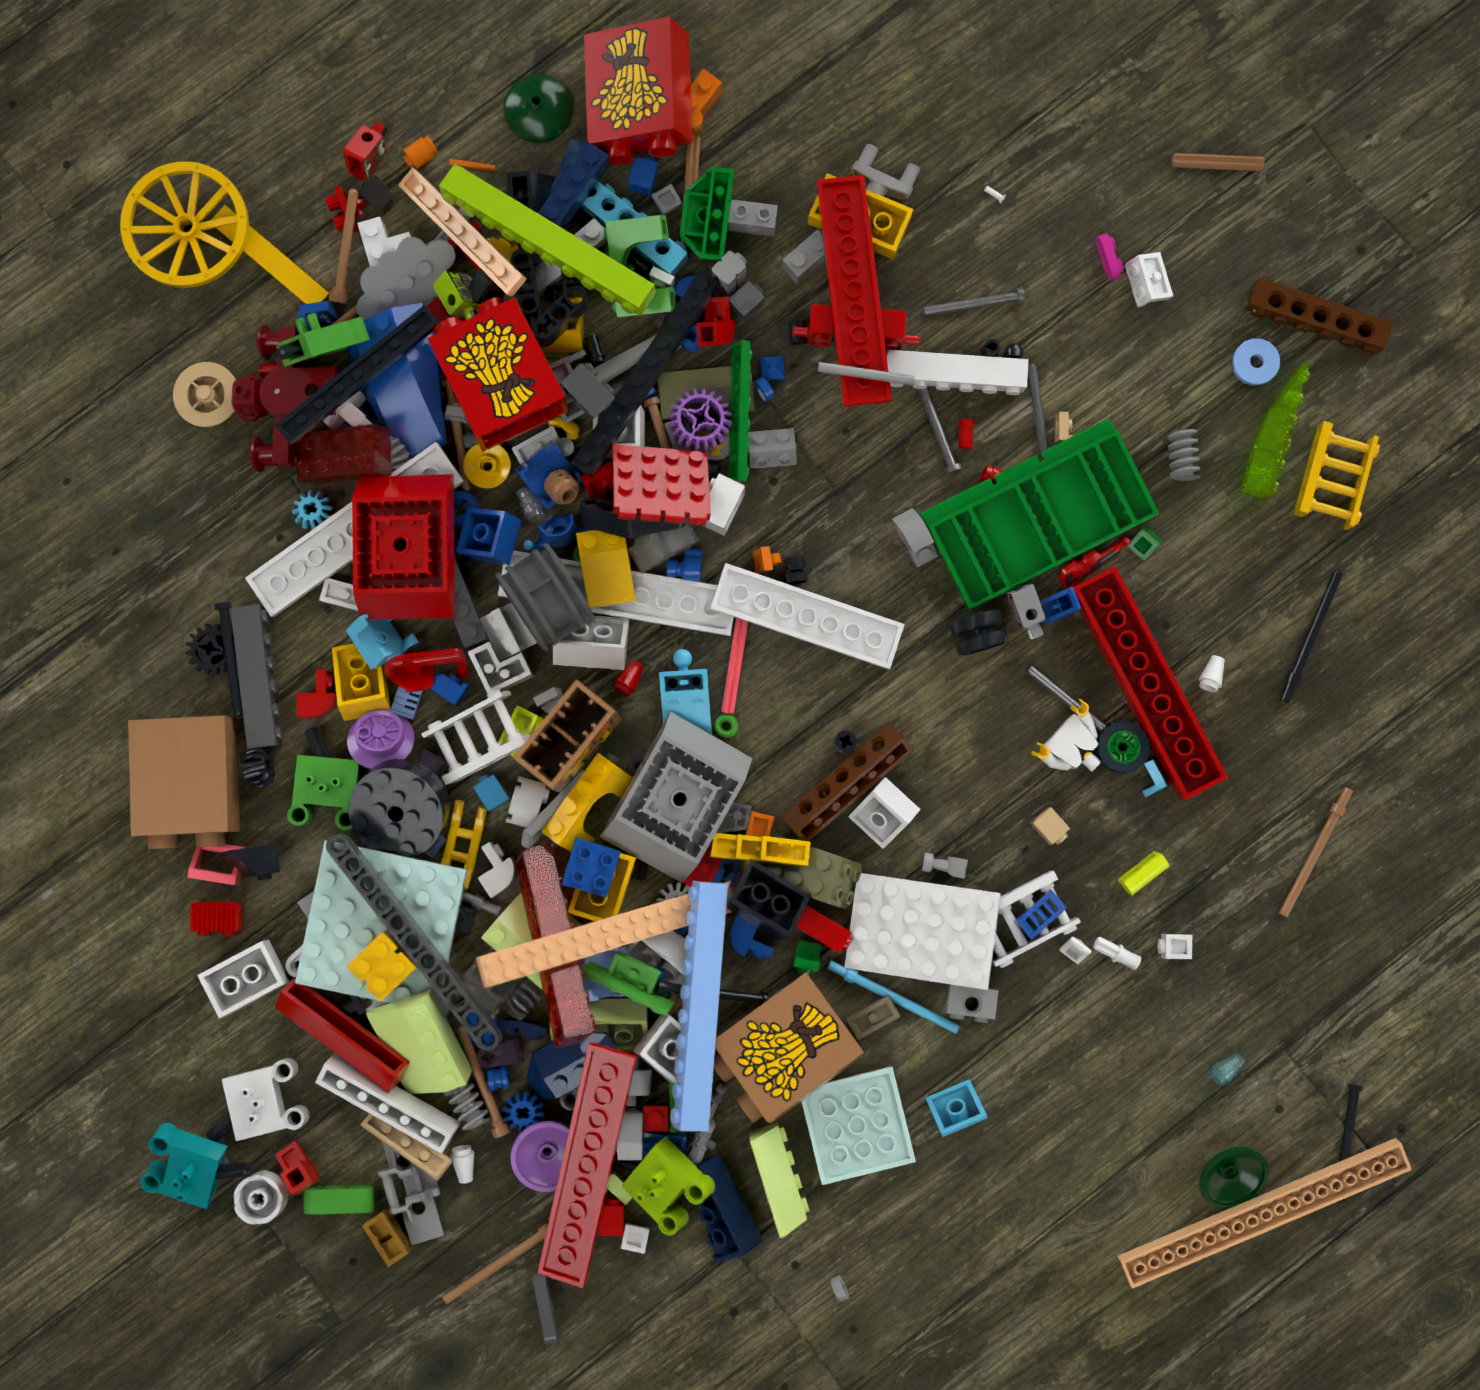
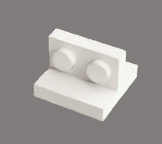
M511 603L491 611L490 614L480 618L500 661L537 643Z

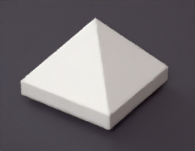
M1073 936L1059 949L1076 964H1079L1091 953V950L1081 940Z

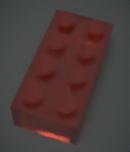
M369 424L308 432L296 442L297 481L310 484H324L358 480L359 477L391 476L390 428Z

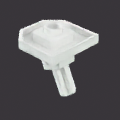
M361 391L336 410V415H329L323 420L334 432L346 421L373 441L381 434V430L370 422L366 415L358 409L366 400Z

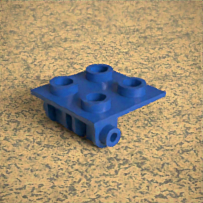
M576 838L562 885L607 898L621 851Z

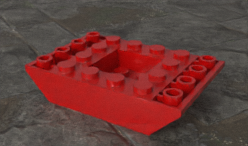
M454 475L359 477L352 497L353 595L359 615L368 614L367 620L455 618ZM404 538L407 546L405 550L398 552L395 544L397 540Z

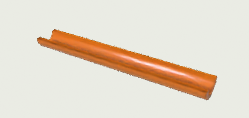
M455 159L449 160V166L457 164L462 168L495 172V165Z

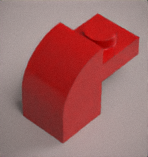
M729 297L712 298L705 308L706 322L696 323L698 347L729 344L735 333V320H730Z
M316 669V693H297L298 718H323L335 710L337 707L336 693H331V689H334V676L331 675V671Z
M298 1141L292 1142L275 1154L284 1170L279 1175L291 1195L298 1196L319 1181V1174L314 1163L309 1161Z

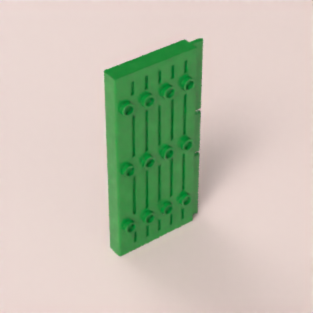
M1110 418L1040 452L1043 461L1040 462L1038 456L1034 455L995 475L994 479L997 484L993 485L989 478L920 513L967 611L1159 515L1118 429L1115 430Z

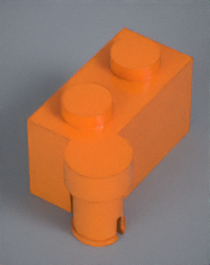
M705 69L700 72L691 84L693 135L700 134L699 131H702L703 117L722 94V82Z

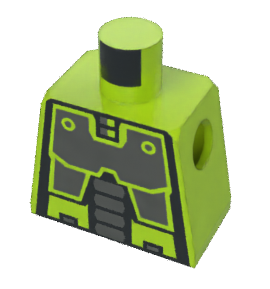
M445 270L432 285L449 315L465 318V320L478 315L477 308L481 304L476 302L469 287V283L475 275Z

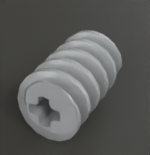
M1179 430L1168 436V441L1171 442L1168 450L1172 452L1169 454V459L1174 461L1169 466L1171 470H1175L1170 473V478L1179 481L1200 478V476L1193 474V472L1200 470V467L1193 466L1194 462L1199 461V457L1192 456L1193 453L1199 451V448L1192 447V444L1197 443L1198 439L1191 438V435L1196 434L1197 430Z
M474 1083L466 1084L444 1093L445 1096L453 1095V1098L449 1101L450 1105L458 1104L453 1112H462V1115L457 1120L458 1122H467L462 1127L463 1131L472 1130L491 1119L483 1118L488 1112L487 1109L479 1110L483 1104L482 1100L475 1101L479 1093H470L471 1089L475 1086Z

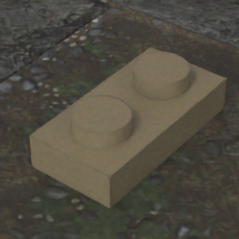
M886 995L848 1016L846 1020L859 1040L900 1017V1014L890 996Z

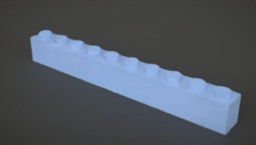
M692 881V886L688 892L691 906L686 917L689 931L684 942L687 956L682 967L685 981L680 992L683 1006L679 1011L678 1017L681 1031L677 1036L679 1056L675 1061V1073L677 1074V1081L673 1086L675 1106L671 1110V1123L674 1128L680 1131H709L728 884Z

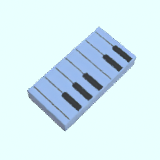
M398 687L391 712L414 720L423 691L407 692Z

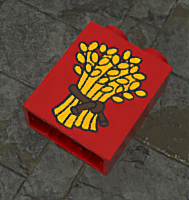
M670 16L584 34L587 139L589 143L609 155V164H629L634 160L633 154L647 151L649 155L654 157H669L676 154V146L693 143L689 34Z
M501 297L491 298L477 308L478 315L463 322L458 317L443 320L435 326V335L428 337L433 354L482 453L568 412L565 395L515 297L506 302Z

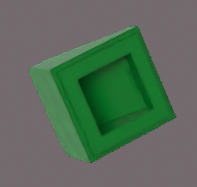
M1144 525L1127 547L1145 561L1160 545L1162 539Z

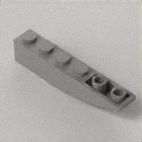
M655 336L593 368L598 373L595 377L602 384L605 381L614 390L612 394L614 397ZM562 389L566 398L568 412L561 415L564 423H567L585 412Z

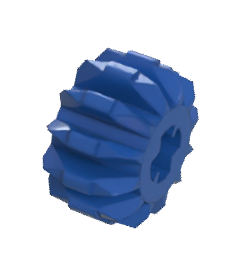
M529 1091L524 1092L523 1098L519 1092H516V1100L510 1097L507 1099L510 1106H505L503 1111L510 1113V1115H507L504 1120H513V1123L510 1125L511 1129L519 1125L518 1131L521 1133L525 1126L527 1128L532 1123L540 1122L537 1117H544L545 1113L537 1110L544 1106L543 1102L535 1104L538 1095L535 1094L529 1099ZM527 1107L529 1109L527 1113L530 1115L520 1116L521 1110H518V1108L523 1109Z

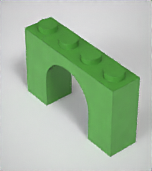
M666 215L605 222L606 227L603 230L605 241H608L609 248L606 255L627 267L629 253L638 244L669 239ZM674 287L655 289L656 294L642 315L673 311L676 307ZM612 302L613 311L617 314V317L637 315L635 313H627L621 308L619 303Z

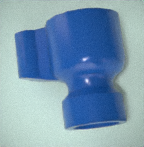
M687 549L682 562L668 559L667 577L677 578L680 576L685 581L700 582L702 549Z

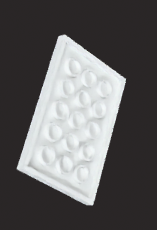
M861 873L859 881L856 882L850 923V932H852L850 937L853 940L846 952L844 968L988 990L1001 893Z

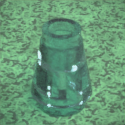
M1235 1053L1212 1065L1209 1075L1217 1085L1221 1087L1224 1084L1228 1085L1246 1062L1240 1054Z

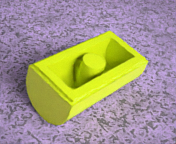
M1153 851L1121 876L1118 881L1133 896L1170 867V865L1161 853Z

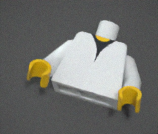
M1079 699L1081 706L1078 709L1074 705L1070 707L1077 715H1070L1044 745L1038 742L1037 745L1040 746L1038 753L1031 752L1033 756L1040 758L1050 768L1067 771L1070 768L1076 769L1083 763L1092 772L1101 763L1092 753L1098 745L1096 741L1098 735L1094 721L1089 713V706L1082 699Z

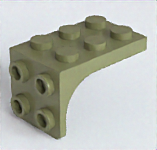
M811 846L808 866L768 863L767 869L810 894V898L843 909H847L854 898L853 891L862 873L861 864Z

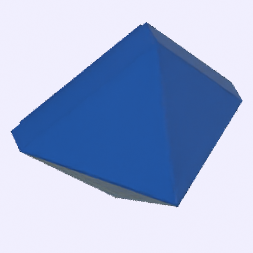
M783 356L760 358L762 378L767 381L785 380Z

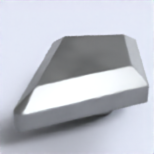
M732 803L716 833L747 830L752 806Z

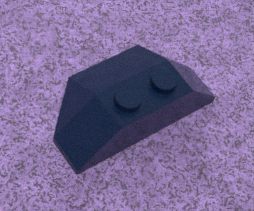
M572 1029L533 1051L526 1080L539 1099H557L580 1085L589 1043L593 1042L619 1050L608 1032L599 1033L590 1030Z

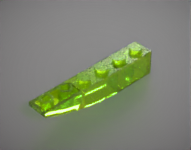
M1303 362L1280 390L1263 419L1251 447L1239 490L1240 494L1264 501L1271 498L1272 495H1276L1279 487V482H1276L1278 473H1282L1285 466L1283 455L1285 451H1288L1292 440L1289 437L1290 430L1294 429L1298 419V415H1295L1297 406L1300 407L1304 397V393H1301L1303 384L1306 385L1310 376V371L1307 370L1309 362Z

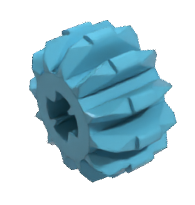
M309 490L308 497L301 493L299 496L302 501L295 500L293 502L298 508L293 509L292 514L298 515L295 521L298 524L302 523L304 529H308L311 526L313 530L318 526V523L320 525L324 522V519L330 518L331 516L327 513L333 511V507L328 506L330 499L328 497L323 498V493L320 491L315 495L312 490ZM310 508L317 509L316 513H310L308 511Z

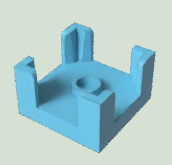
M368 614L358 617L346 629L347 634L371 670L384 665L390 658L407 654L419 643L414 634H410L402 641L391 624L393 619L367 620Z

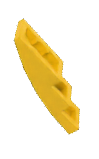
M715 833L712 839L710 857L738 861L751 859L759 863L808 866L811 842L768 836L757 837Z

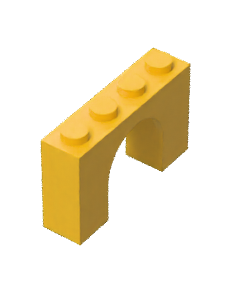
M598 753L541 832L570 852L576 838L593 843L595 838L583 829V823L589 809L600 797L607 793H614L622 798L633 777Z

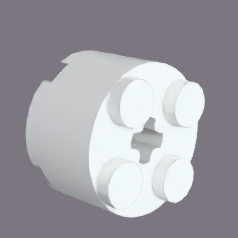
M518 776L517 781L521 782V786H515L508 812L512 814V818L507 817L506 822L527 828L542 812L539 811L541 803L546 804L550 790L542 782Z
M267 1170L256 1172L237 1186L234 1192L235 1212L246 1223H267L284 1210L290 1192L278 1174ZM260 1193L264 1196L262 1202L258 1199Z

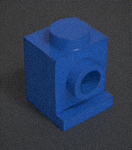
M438 672L434 677L435 681L431 689L452 704L459 706L471 687L466 683L460 686L461 680L451 673L446 676Z

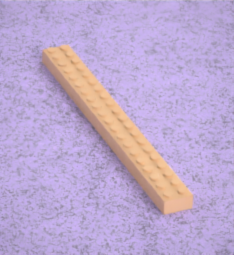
M731 881L725 882L724 884H728L729 887ZM688 894L476 957L484 988L491 987L688 926L686 917L688 911H690L691 901H689ZM726 908V914L732 912Z
M1394 1138L1118 1256L1127 1281L1133 1289L1412 1169L1401 1142Z

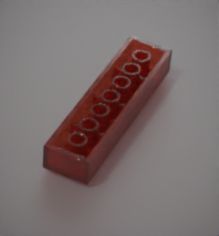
M551 844L534 846L529 849L523 848L515 861L532 940L574 928L572 921L568 920L567 917L568 901L562 895L563 879L561 874L557 873L558 857L556 851H552ZM575 960L539 971L555 1048L584 1043L594 1032L593 1029H595L596 1025L594 1016L590 1015L588 1005H590L589 993L587 990L584 991L582 983L585 980L583 968L579 967L578 961Z

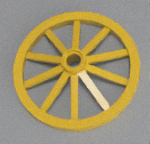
M183 161L160 166L144 175L134 185L122 208L120 229L122 241L129 257L142 272L161 284L178 288H190L208 284L223 276L233 267L241 256L247 242L249 218L241 194L226 176L207 165ZM192 174L187 213H185L168 178L170 176ZM204 176L217 182L222 187L195 216L200 178ZM162 181L178 216L175 217L144 198L143 195L153 185ZM228 193L234 203L237 215L202 222ZM138 203L173 225L133 226L134 213ZM192 224V229L184 232V228ZM237 224L232 246L203 233L204 230ZM133 234H174L143 256L140 255ZM202 240L227 254L215 266L208 269L198 241ZM180 241L169 274L158 271L148 264L152 259ZM188 243H190L201 273L177 276Z

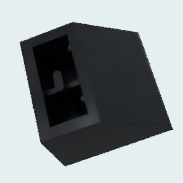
M533 171L507 173L508 196L538 213L546 202L556 177Z

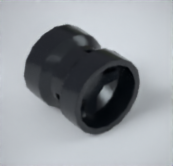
M805 557L782 560L783 568L786 570V575L784 576L786 584L808 582L807 573L804 572V567L806 566Z

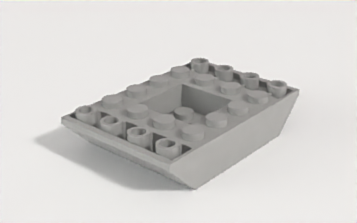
M670 712L599 837L683 883L699 864L744 784L752 758ZM678 792H682L686 796V801L681 806H676L673 802V797Z

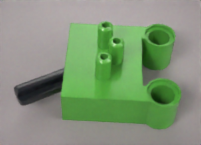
M312 313L307 315L311 331H308L304 318L296 319L295 323L300 335L277 343L275 356L279 357L283 361L284 367L347 349L348 346L369 341L370 338L363 317L321 328L316 314Z
M310 727L304 733L314 756L297 755L292 807L288 810L287 818L293 825L307 826L314 817V813L308 804L343 807L336 814L335 823L342 830H353L352 825H344L343 817L349 813L350 796L357 783L362 779L363 766L355 760L331 758L318 727ZM299 809L305 811V819L301 822L296 819V812Z

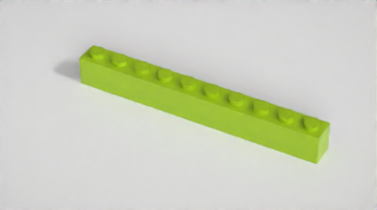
M454 164L440 183L439 188L442 198L448 204H456L468 216H476L481 219V222L486 227L499 230L507 240H515L527 252L531 254L535 252L540 255L541 259L548 265L552 266L555 264L561 268V271L566 276L578 278L586 288L590 290L594 288L607 301L619 303L621 308L627 313H635L641 316L655 296V284L459 165Z

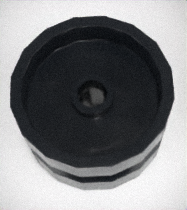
M999 609L975 613L949 624L952 636L963 637L968 635V638L962 639L955 644L959 657L985 651L1009 642L1006 630L996 629L990 631L991 628L1003 622Z

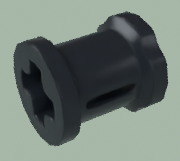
M850 731L840 732L834 741L836 749L841 753L852 751L857 743L855 735ZM845 736H848L849 742L852 745L842 748V742L839 741V738L844 739Z

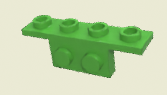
M621 951L615 954L609 970L590 960L588 964H585L580 969L579 973L585 975L588 980L599 982L607 986L610 991L621 993L629 997L632 1002L641 1003L649 1007L656 1014L666 1016L675 1005L674 1002L654 993L661 971Z

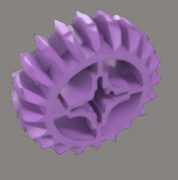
M694 388L692 389V396L685 391L683 393L684 399L677 397L676 403L678 405H671V410L674 413H669L668 419L672 420L669 423V428L675 429L672 432L673 437L680 435L677 441L678 444L686 441V449H689L691 445H695L694 451H698L699 446H703V450L706 452L708 451V444L715 449L717 448L716 441L723 443L725 439L722 435H729L730 431L727 428L732 425V421L727 420L732 415L731 412L726 411L729 405L727 403L720 405L723 397L719 396L714 399V391H711L710 395H705L706 389L702 388L701 394H698ZM694 404H703L701 408L697 410L689 408V410L686 409ZM710 407L718 415L719 424L715 423V420L709 416ZM704 412V421H702V424H698L696 428V421ZM681 416L685 417L686 421L692 425L690 433L683 427ZM704 430L709 432L714 431L712 434L708 436H698V434Z

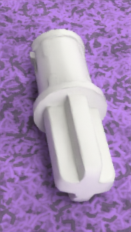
M1098 937L1093 945L1095 950L1111 957L1113 962L1122 963L1132 970L1137 969L1141 962V956L1124 949L1121 944L1117 946L1102 937Z

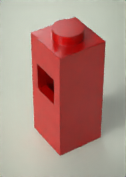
M806 905L796 925L797 928L838 953L842 949L846 951L853 940L850 937L852 932Z

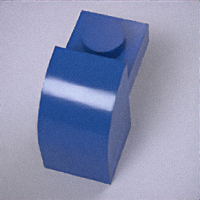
M736 915L730 931L731 943L734 949L744 957L749 948L752 950L751 954L764 960L765 956L771 958L774 948L753 939L758 927Z

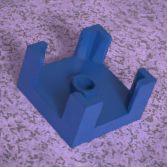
M552 440L514 469L547 510L555 504L544 489V482L550 473L555 470L564 469L571 473L578 485L583 482L579 472L573 468L562 454L560 448Z

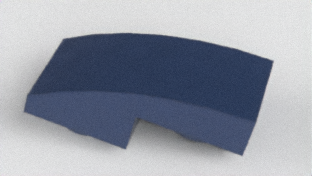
M504 1018L496 1021L498 1028L504 1030V1034L519 1032L518 1028H522V1036L529 1037V1041L544 1039L543 1035L549 1033L547 1026L526 1019L518 1021L516 1018Z

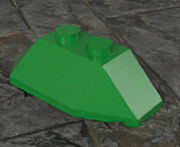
M710 167L706 173L685 190L680 238L699 259L722 261L721 258L725 255L735 169Z

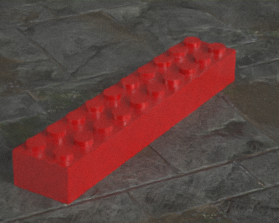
M1116 566L1073 587L1081 606L1079 612L1141 729L1147 733L1146 736L1149 738V744L1179 801L1187 800L1228 779Z

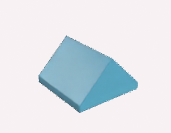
M970 1079L926 1097L938 1130L943 1137L988 1118Z

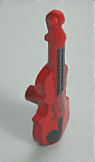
M1127 536L1121 537L1118 542H1113L1112 546L1102 553L1092 550L1086 556H1083L1080 561L1075 557L1070 559L1069 565L1060 572L1059 581L1061 586L1065 589L1077 586L1087 575L1098 570L1102 563L1119 553L1123 546H1128L1130 538Z

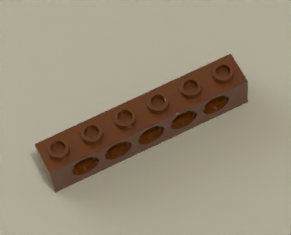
M1258 278L1253 283L1245 310L1249 311L1254 317H1267L1273 319L1272 321L1278 325L1288 324L1294 326L1299 332H1312L1321 339H1333L1339 341V344L1342 346H1354L1362 349V352L1369 355L1379 354L1385 349L1393 325L1392 321L1262 278ZM1269 299L1275 300L1278 307L1270 306ZM1291 307L1298 308L1300 315L1293 314ZM1313 314H1318L1322 318V323L1315 321ZM1336 321L1344 325V330L1337 328ZM1358 329H1363L1367 336H1360Z
M888 723L781 817L802 841H810L907 757L913 749L905 738Z

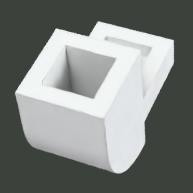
M488 842L481 848L494 868L478 877L490 898H494L508 889L514 882L517 867L513 857H509L505 861L502 857L505 854L498 844L494 845L492 842Z

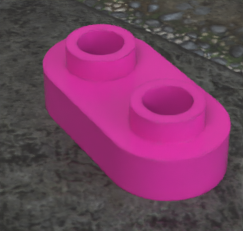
M1107 233L1097 236L1096 245L1107 278L1110 281L1120 278L1121 272H1123V264L1120 258L1117 259L1114 238L1109 237Z

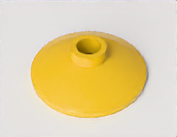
M476 444L467 452L463 467L466 477L472 484L480 488L490 489L501 485L507 479L510 473L511 462L509 455L500 445L482 453L479 445ZM487 463L492 464V469L489 471L484 470V466Z

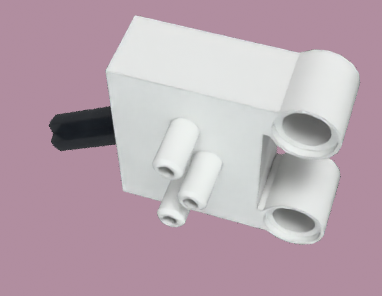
M284 1058L274 1065L222 1079L229 1111L206 1133L207 1139L218 1142L232 1128L236 1141L285 1128L296 1130L305 1125L309 1120L308 1109L302 1105H295L285 1111L279 1082H286L297 1075V1062L291 1058ZM282 1064H286L289 1067L290 1073L288 1076H284L281 1073L280 1067ZM293 1111L300 1114V1123H295L292 1120L291 1114Z

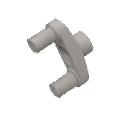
M866 144L859 160L855 161L851 168L852 175H864L865 185L867 186L866 190L883 197L887 195L897 199H908L913 191L912 186L920 172V168L909 163L901 179L897 180L870 167L878 153V149L871 144Z

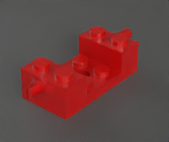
M811 304L809 326H793L792 336L808 338V344H813L815 348L831 346L834 328L831 305ZM881 309L886 353L887 350H901L902 345L905 344L919 346L920 335H906L905 333L906 311Z

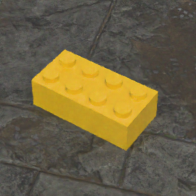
M827 173L825 179L837 177ZM866 190L873 251L893 260L911 220L913 209ZM817 195L808 216V225L822 230Z

